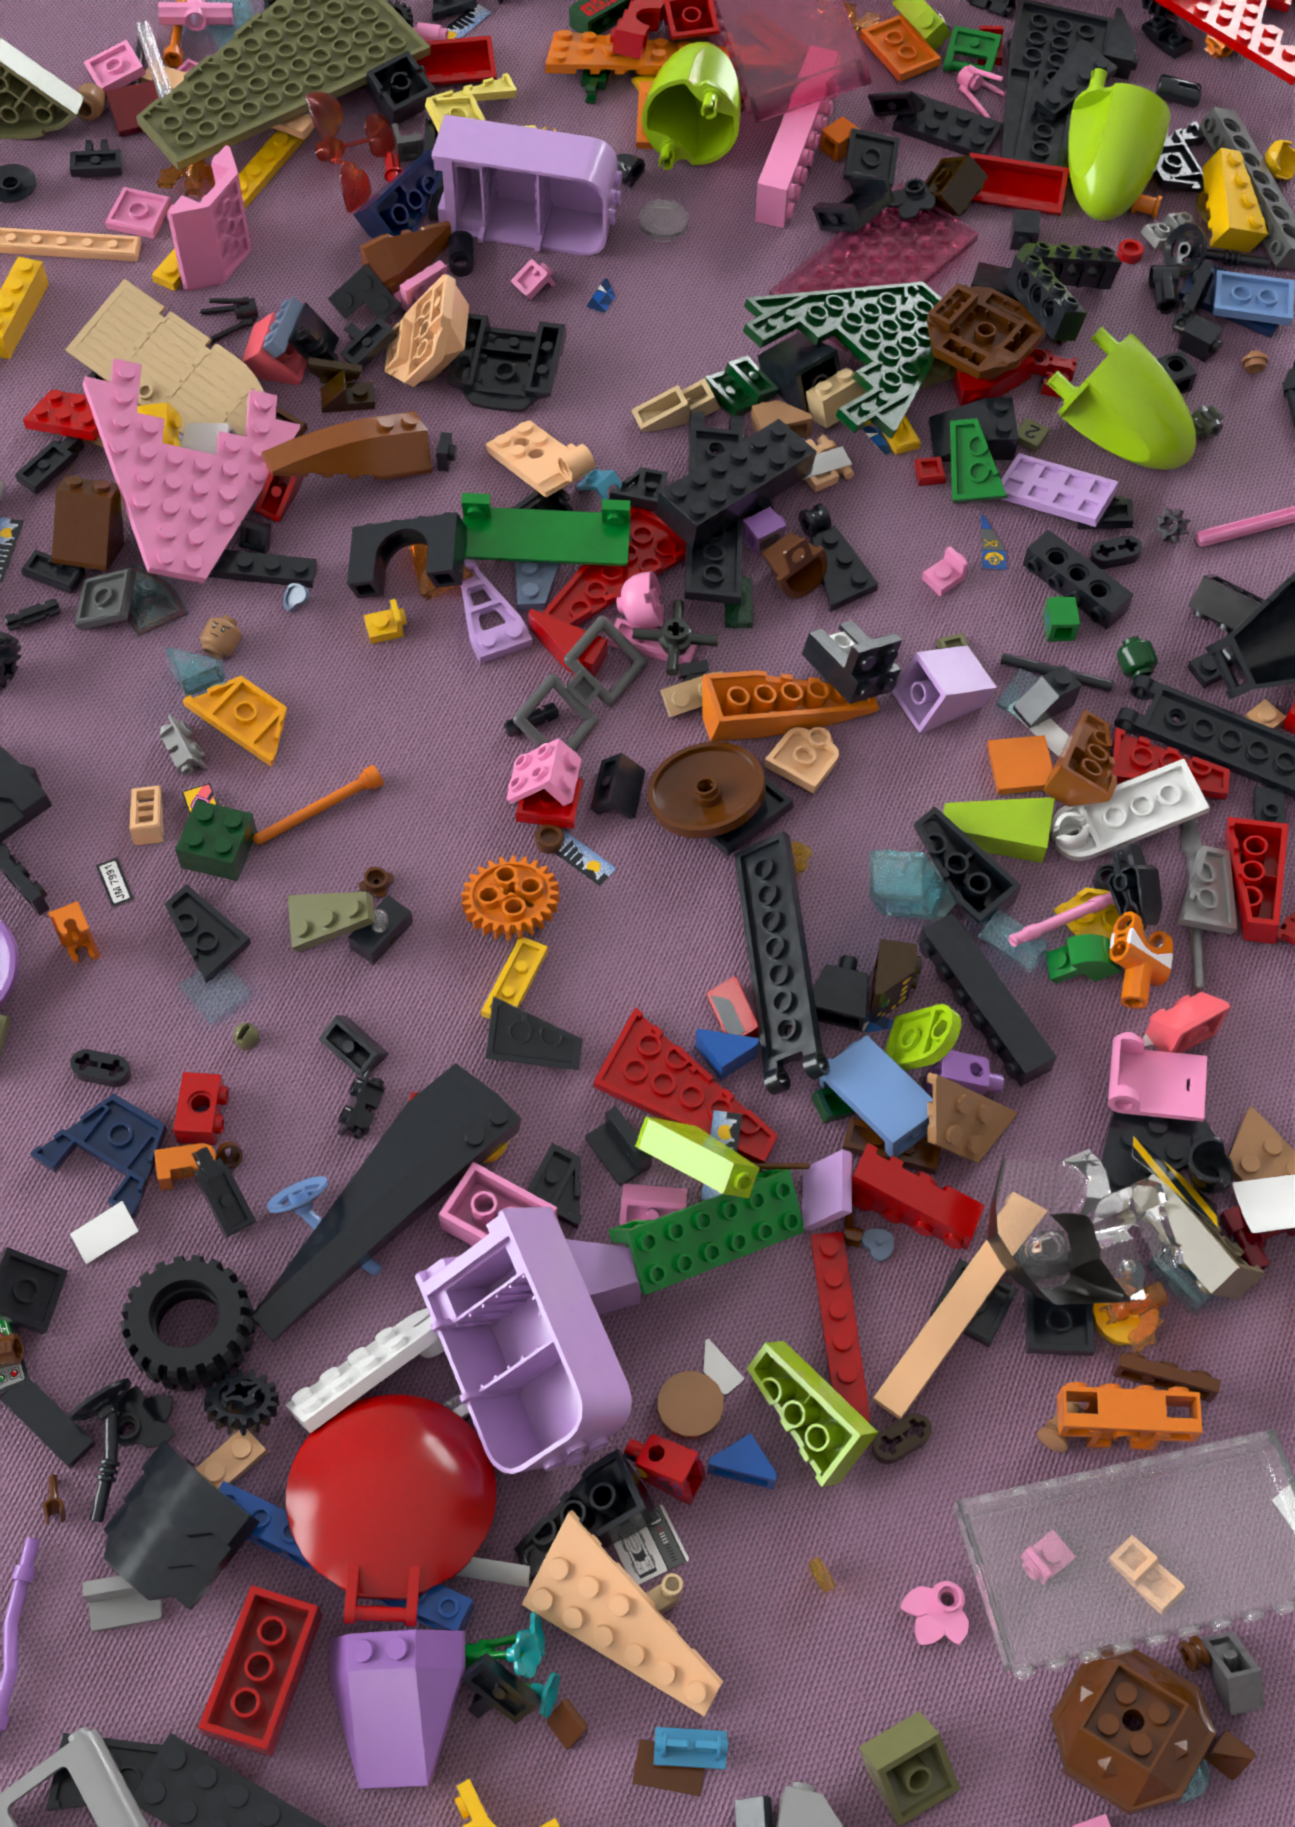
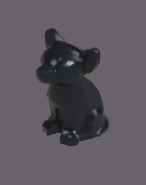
M631 154L616 155L618 171H622V182L626 186L632 187L644 172L645 162L642 158Z

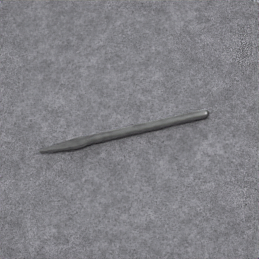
M1196 818L1184 822L1181 840L1182 851L1186 854L1188 883L1197 851L1202 847ZM1190 927L1193 987L1197 992H1202L1206 988L1203 929Z

